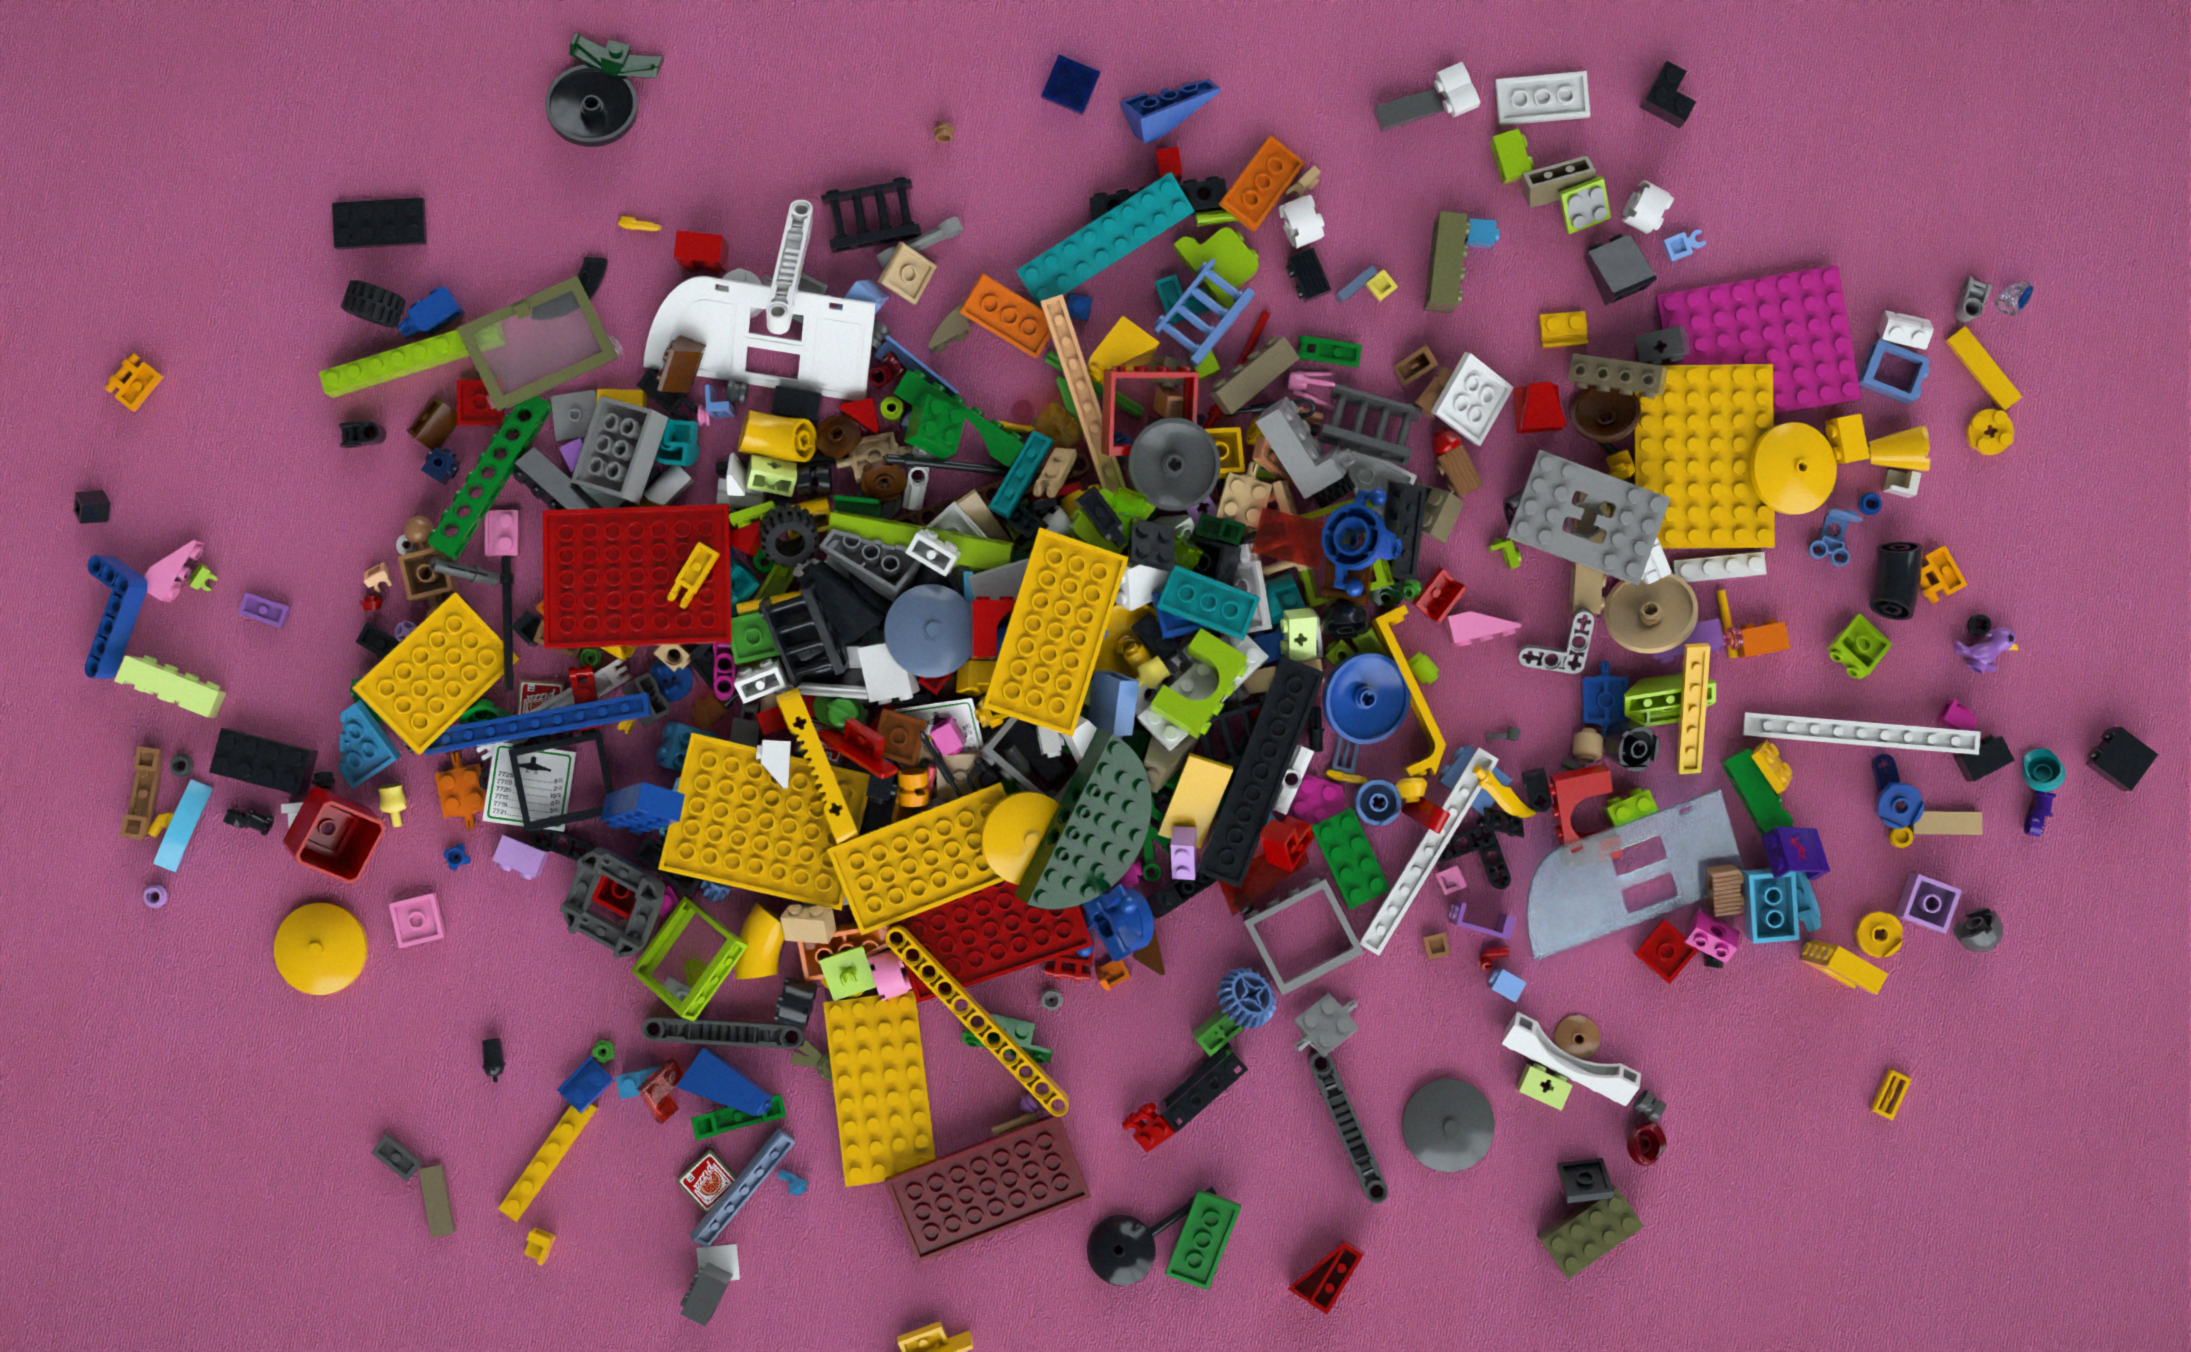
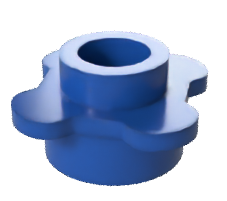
M457 844L455 848L446 849L443 853L451 870H457L459 866L467 865L471 860L466 855L463 844Z

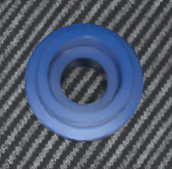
M1869 492L1859 498L1858 507L1863 514L1874 515L1880 511L1882 501L1877 494ZM1867 500H1870L1873 505L1871 508H1868L1866 506Z

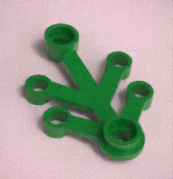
M1151 796V816L1161 824L1164 814L1154 807L1155 802ZM1149 824V829L1143 843L1145 865L1142 867V876L1147 881L1154 882L1160 878L1161 870L1158 865L1154 864L1152 838L1160 843L1164 851L1171 853V850H1168L1166 845L1168 842H1171V839L1158 835V830L1151 824ZM1152 867L1154 869V873L1148 876L1146 871L1148 868Z

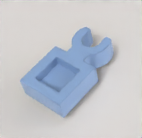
M1695 230L1688 238L1685 232L1662 241L1670 263L1693 253L1691 247L1699 249L1706 244V241L1699 243L1695 240V236L1702 233L1701 230Z

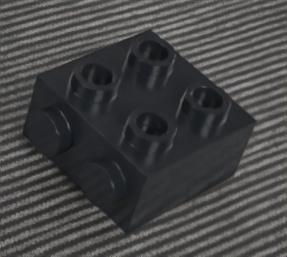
M2108 728L2101 736L2103 740L2098 747L2095 746L2089 752V759L2085 764L2121 791H2132L2159 754L2124 728Z

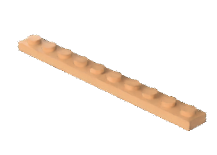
M1063 294L1043 300L1040 304L1102 489L1111 491L1126 505H1129L1131 501L1116 456H1107L1101 453L1102 413Z

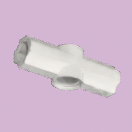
M913 446L912 454L915 457L932 458L931 454ZM914 466L908 469L907 487L902 507L915 511L922 509L929 467ZM915 470L924 472L925 475L921 480H915L912 477V473Z
M1297 744L1285 774L1286 776L1288 773H1295L1298 778L1297 782L1290 786L1283 779L1272 809L1287 815L1314 751Z

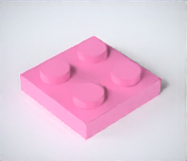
M436 893L389 904L399 949L446 937Z

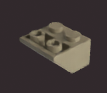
M1416 482L1415 485L1427 487L1421 535L1446 543L1465 502L1451 492Z

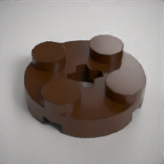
M843 414L844 417L830 416L818 426L816 431L818 435L815 443L824 455L840 460L862 441L860 428L849 415ZM835 434H842L839 438H835Z
M885 460L866 464L861 475L862 490L866 496L869 497L870 495L881 502L892 501L901 495L904 487L905 489L907 487L906 472L901 465L886 463ZM883 478H886V479H887V483H883L882 481H879V480H880V479H883Z

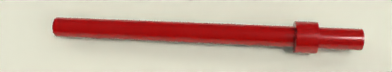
M1262 311L1235 366L1238 364L1242 365L1248 360L1247 356L1252 352L1271 315L1269 312ZM1216 403L1214 406H1211L1207 413L1209 416L1203 429L1213 428L1216 421L1220 420L1223 413Z

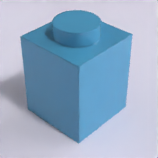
M1469 218L1468 221L1471 222L1469 235H1466L1464 244L1473 247L1492 248L1495 241L1498 242L1500 228H1496L1497 221Z

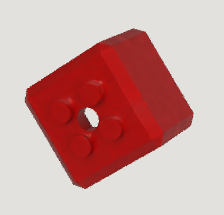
M316 787L309 791L283 839V844L298 864L352 884L361 877L386 829L384 822L370 808L323 788ZM325 823H333V828L330 832H322V826Z

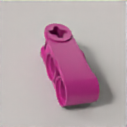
M713 643V693L717 699L724 701L730 699L734 692L735 662L731 643ZM721 661H726L731 667L728 670H721L718 664ZM723 683L727 684L730 687V691L722 693L718 690V686Z

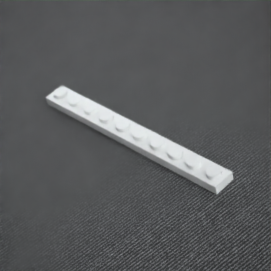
M1747 712L1743 716L1742 729L1743 736L1979 755L1981 733L1980 731Z
M1480 747L1477 748L1441 807L1450 813L1443 829L1438 834L1428 828L1361 938L1360 945L1378 956L1380 955L1481 790L1477 776L1473 773V768L1479 765L1484 771L1492 772L1499 760L1497 757Z

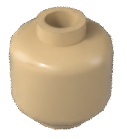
M1584 728L1582 732L1574 735L1573 755L1578 758L1579 762L1595 763L1597 759L1602 757L1603 737L1596 733L1595 729Z

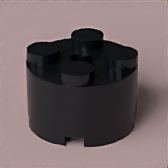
M1632 720L1620 721L1617 724L1610 725L1608 728V734L1605 739V755L1611 761L1630 771L1638 772L1648 768L1647 765L1657 758L1660 744L1658 737L1655 736L1651 729Z
M785 977L782 987L783 993L779 995L774 1021L805 1029L811 1016L818 985Z

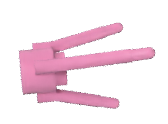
M1291 371L1288 389L1293 390L1292 395L1309 398L1314 403L1334 411V406L1301 391L1306 390L1307 384L1334 387V382L1308 379L1314 376H1331L1332 372Z

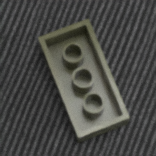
M1440 211L1434 220L1424 304L1425 311L1451 314L1462 301L1463 289H1459L1461 280L1463 281L1465 277V267L1462 266L1464 258L1467 257L1468 244H1464L1471 226V222L1467 221L1468 214Z
M1613 1184L1614 1198L1586 1201L1537 1235L1567 1279L1576 1275L1644 1227L1622 1193Z

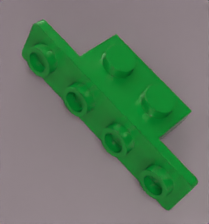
M991 1013L992 1018L1035 1062L1050 1063L1053 1050L1031 1045L1036 1024ZM963 1029L961 1042L970 1047L980 1046L987 1048L970 1030ZM991 1032L988 1034V1038L992 1042L1000 1040L998 1033ZM1007 1049L1004 1051L1005 1053H1009L1011 1056L1016 1057V1052L1013 1049Z

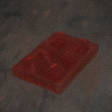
M1263 507L1251 553L1320 569L1324 553L1321 543L1322 529L1326 522Z

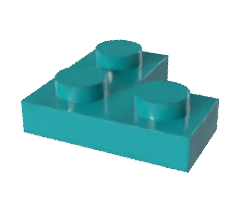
M1176 274L1154 282L1166 315L1183 295ZM1205 288L1200 289V290H1202L1205 294H1207ZM1193 295L1184 303V306L1196 316L1212 311ZM1177 312L1169 323L1173 325L1186 319Z

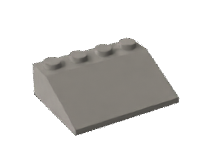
M600 396L571 483L640 504L669 417L652 409Z

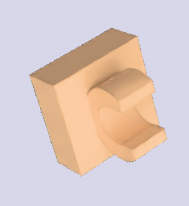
M385 562L364 572L365 584L368 588L374 586L375 591L378 593L381 592L379 582L384 581L389 587L391 586L389 568Z

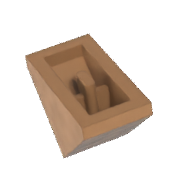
M1425 345L1394 365L1393 368L1402 385L1406 386L1433 371L1438 366V363L1428 345Z

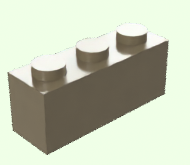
M1587 155L1522 173V194L1529 208L1560 200L1559 191L1596 178V170Z

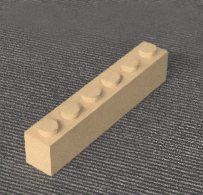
M1576 491L1575 504L1582 502L1586 494ZM1603 501L1599 508L1603 512V516L1609 518L1610 506H1607V502ZM1579 506L1585 510L1581 520L1574 518V531L1581 535L1594 533L1597 528L1594 525L1596 513L1587 506ZM1600 530L1589 540L1601 544L1605 536L1604 531ZM1572 562L1569 600L1570 614H1574L1580 608L1589 609L1592 615L1601 614V610H1604L1605 607L1602 587L1606 585V574Z

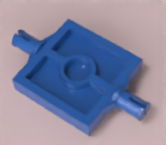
M1600 661V675L1581 678L1582 723L1602 725L1603 739H1606L1610 725L1630 720V718L1624 715V694L1629 690V677L1610 675V661Z

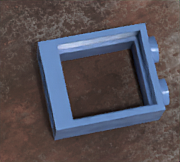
M1878 339L1871 344L1858 378L1859 386L1907 405L1919 398L1922 391L1920 387L1922 379H1925L1930 371L1928 366L1930 359ZM1884 351L1918 364L1908 392L1874 380Z

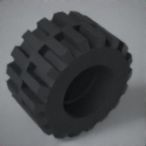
M359 280L349 281L341 308L345 312L366 321L395 328L398 326L406 300L402 296L379 286Z
M786 504V507L778 505L776 510L770 509L768 511V516H763L762 523L759 526V535L763 554H766V558L769 561L773 559V564L777 566L781 563L782 567L787 568L788 565H792L793 568L797 567L798 563L805 564L807 558L811 560L814 557L813 552L818 550L819 536L815 519L812 514L809 515V511L806 508L801 510L800 505H795V507H791V504ZM787 530L801 533L798 538L792 541H783L777 538L779 534Z

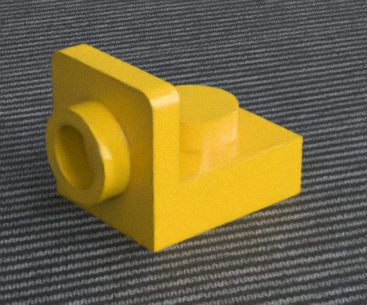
M1627 449L1609 455L1606 458L1610 467V472L1607 475L1623 480L1631 477L1635 472V465Z

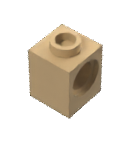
M684 644L660 645L654 652L674 672L679 667L683 670L692 660L689 658L691 655L690 649ZM677 649L681 657L678 659L672 658L669 650Z

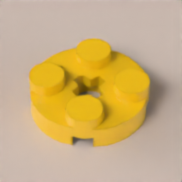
M1985 409L1972 416V419L1966 426L1965 436L1972 449H1976L1983 455H1994L2004 451L2013 443L2014 428L2006 412L1996 409ZM1988 426L1995 431L1993 438H1990V435H1985L1984 431L1988 430Z
M1875 911L1866 914L1860 919L1854 930V936L1858 946L1864 953L1874 957H1889L1895 954L1902 945L1903 927L1895 916ZM1876 929L1884 930L1882 934L1884 938L1882 940L1879 938L1875 939Z

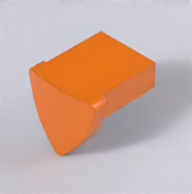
M1112 960L1102 966H1095L1097 978L1107 992L1112 990L1111 987L1131 977L1123 960L1116 962Z

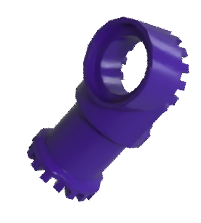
M2034 791L2036 795L2034 809L2031 810V813L2025 819L2024 832L2027 835L2039 837L2043 833L2041 830L2044 831L2042 826L2045 827V816H2053L2051 807L2056 794Z

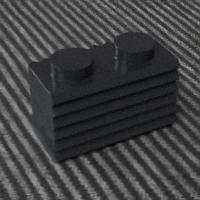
M1314 248L1288 258V265L1285 267L1289 277H1294L1297 286H1294V289L1299 299L1303 298L1304 303H1307L1330 293L1331 287Z

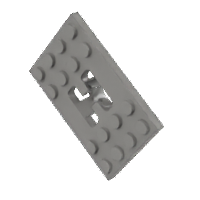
M1538 450L1506 537L1638 586L1671 498ZM1576 491L1586 494L1582 502H1578L1575 505L1572 504V498ZM1603 501L1614 506L1611 518L1604 517L1603 512L1599 508ZM1579 506H1587L1596 513L1594 525L1597 528L1594 533L1581 535L1573 530L1574 528L1569 519L1576 518L1581 520L1585 510ZM1563 523H1564L1565 527H1567V528H1566V531H1567V532L1563 531V529H1562ZM1600 530L1604 531L1605 536L1601 544L1589 540Z

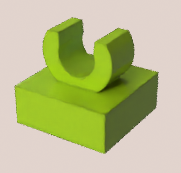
M200 562L187 582L189 586L196 590L202 587L205 591H210L211 588L205 585V581L207 579L217 581L218 579L216 575L210 573L211 571L208 566Z

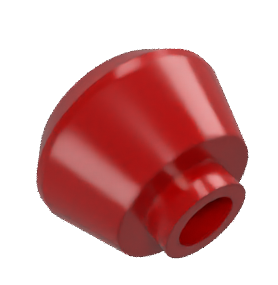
M1443 428L1434 433L1435 438L1431 440L1433 454L1441 456L1461 445L1462 439L1453 430L1447 431L1446 428Z

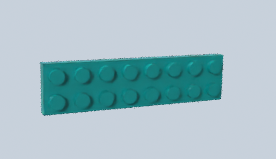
M1169 172L1024 264L1016 272L1038 307L1042 309L1041 301L1066 294L1195 211L1173 174Z

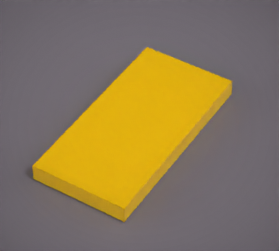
M1189 753L1159 826L1158 835L1172 839L1173 826L1196 827L1197 848L1201 849L1233 772V767Z

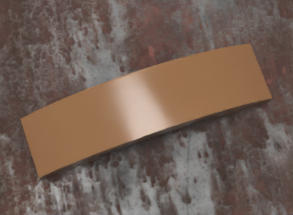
M137 746L133 765L136 773L128 814L123 816L120 837L144 840L147 835L160 785L161 749Z

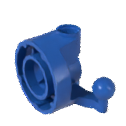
M1375 488L1370 492L1358 490L1354 502L1336 509L1327 518L1322 529L1321 543L1324 553L1335 564L1336 578L1334 587L1346 590L1347 594L1352 597L1359 596L1362 593L1363 584L1359 579H1350L1346 582L1348 570H1362L1373 565L1378 558L1385 560L1397 559L1401 553V539L1386 529L1384 520L1376 511L1365 507L1367 499L1373 506H1381L1385 503L1387 495L1381 488ZM1366 533L1364 544L1358 549L1356 547L1359 538L1358 534Z
M1119 884L1113 890L1104 892L1083 904L1085 908L1084 919L1088 931L1093 928L1095 929L1096 934L1103 941L1113 962L1122 960L1131 952L1147 947L1151 941L1154 930L1153 915L1145 898L1134 888L1123 887L1122 884ZM1090 946L1076 952L1082 957H1087L1092 954L1094 947Z

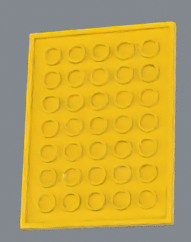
M1773 364L1660 365L1668 369L1663 396L1656 395L1655 399L1641 397L1642 393L1633 392L1641 406V417L1638 425L1633 430L1634 485L1671 498L1657 535L1662 549L1774 548V510L1769 508L1759 498L1750 477V458L1753 448L1759 438L1766 431L1774 427Z
M691 733L677 792L685 794L680 821L670 824L668 827L658 870L822 907H832V909L841 911L845 893L827 851L829 847L836 845L823 815V806L826 802H821V799L825 794L817 793L821 785H814L813 782L817 779V776H810L814 768H807L806 766L810 760L790 756L788 789H782L760 765L761 759H756L757 748ZM830 765L859 835L868 799L866 792L870 774ZM834 803L831 804L830 814L834 813L836 816H839L838 811L841 810V807L835 806Z

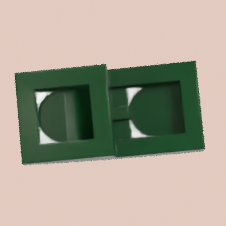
M1202 513L1195 536L1239 547L1246 524Z

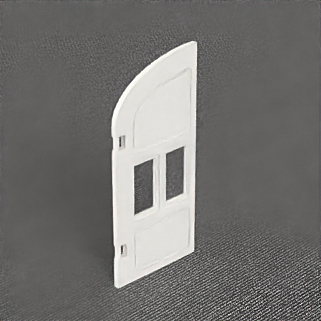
M710 276L692 277L679 284L659 308L647 339L643 367L663 369L665 364L663 356L666 349L670 347L672 341L676 342L679 336L682 335L706 345L696 376L727 381L734 380L739 383L745 382L770 388L782 386L818 392L823 396L845 400H864L867 394L876 303L797 291L793 314L804 315L801 341L749 332L751 307L766 309L771 286L724 280ZM716 284L729 286V291L716 289ZM830 302L843 304V309L830 307ZM748 346L799 354L798 379L746 371Z

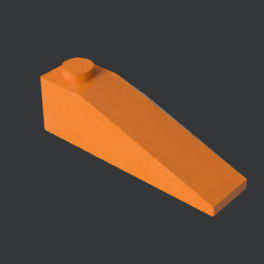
M857 923L835 924L836 932L828 944L798 942L805 981L825 978L819 959L863 945L867 957L889 947L885 938L890 930V925L861 935Z

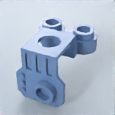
M1829 509L1819 536L1820 540L1814 541L1808 546L1809 556L1813 559H1821L1829 554V560L1832 565L1837 567L1846 565L1850 560V554L1844 548L1845 542L1842 541L1848 523L1861 522L1863 519L1857 516V512L1852 510ZM1831 523L1839 525V535L1831 536L1828 533L1827 529ZM1815 546L1819 547V554L1813 552ZM1836 554L1841 555L1840 562L1835 560Z

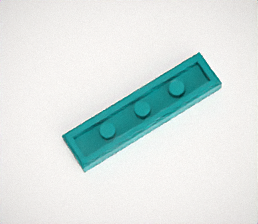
M1034 430L1032 431L989 504V510L1010 519L1052 447L1053 439Z

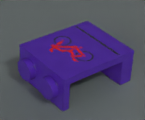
M1775 827L1761 836L1774 879H1778L1793 871L1806 872L1808 880H1816L1830 872L1817 829Z

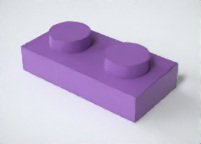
M245 592L238 614L284 629L291 607Z

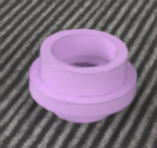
M152 885L145 890L143 898L149 907L159 908L166 903L168 894L164 887ZM155 892L159 894L157 901L153 897Z

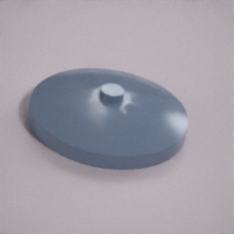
M925 584L907 590L894 601L885 618L884 640L890 656L902 669L919 677L938 678L956 671L970 657V605L960 594L941 585Z

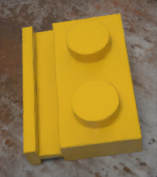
M1585 311L1539 315L1541 349L1588 344Z

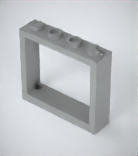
M1008 717L1005 719L1004 724L995 731L979 750L984 754L982 758L989 765L993 766L995 764L1001 769L999 773L1008 781L1013 779L1018 784L1017 789L1020 792L1032 791L1044 794L993 750L1018 720ZM1075 772L1052 798L1057 803L1061 802Z
M1317 877L1308 881V887L1299 890L1297 887L1287 892L1285 899L1279 901L1276 898L1266 903L1267 908L1260 912L1258 908L1246 914L1247 918L1243 920L1282 996L1364 953L1325 878L1320 880ZM1323 889L1352 946L1283 982L1254 924Z

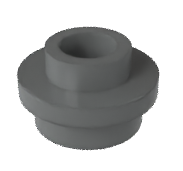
M178 754L170 761V770L178 777L188 776L194 768L192 758L186 754ZM182 761L186 764L183 770L179 766Z

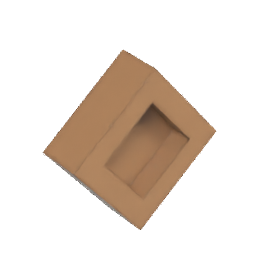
M1445 932L1422 937L1428 960L1451 955Z

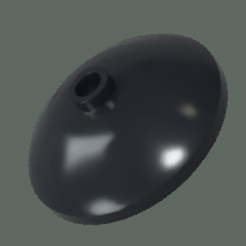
M1129 1215L1110 1216L1097 1224L1089 1236L1087 1244L1089 1264L1095 1274L1109 1284L1118 1286L1134 1284L1143 1279L1154 1264L1156 1256L1154 1237L1150 1229L1135 1217ZM1118 1245L1123 1248L1121 1254L1115 1252V1248Z

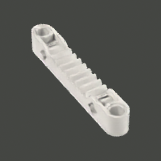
M806 200L792 202L787 216L766 306L767 329L774 334L786 333L791 325L804 257L813 227L812 205Z

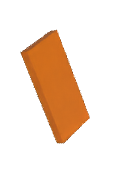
M1269 135L1218 205L1251 231L1255 232L1304 166L1305 162L1272 135Z
M984 273L980 274L958 311L1035 359L1038 358L1051 336L1041 308Z

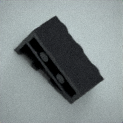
M646 837L632 856L691 898L702 884L703 879L658 870L665 842Z

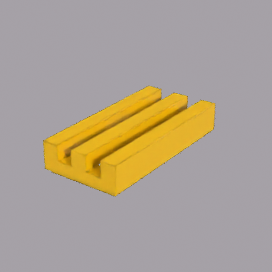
M1888 1068L1869 1110L1893 1121L1912 1079ZM1893 1076H1895L1894 1079H1893V1082H1892V1084H1891V1086H1890V1088H1889V1090H1888V1092H1887V1095H1886V1097H1885V1099H1884V1101H1883V1103H1882V1105H1881V1107H1880V1109H1878L1879 1106H1880V1104H1881V1102H1882V1100H1883V1098H1884V1095H1885V1093H1886V1091H1887V1089H1888V1087H1889V1085H1890V1082H1891ZM1900 1079H1902L1903 1082L1893 1101V1104L1889 1112L1886 1113L1885 1111L1895 1093Z

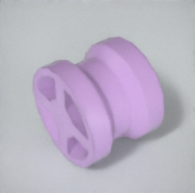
M410 621L400 622L394 632L396 639L401 642L418 624Z

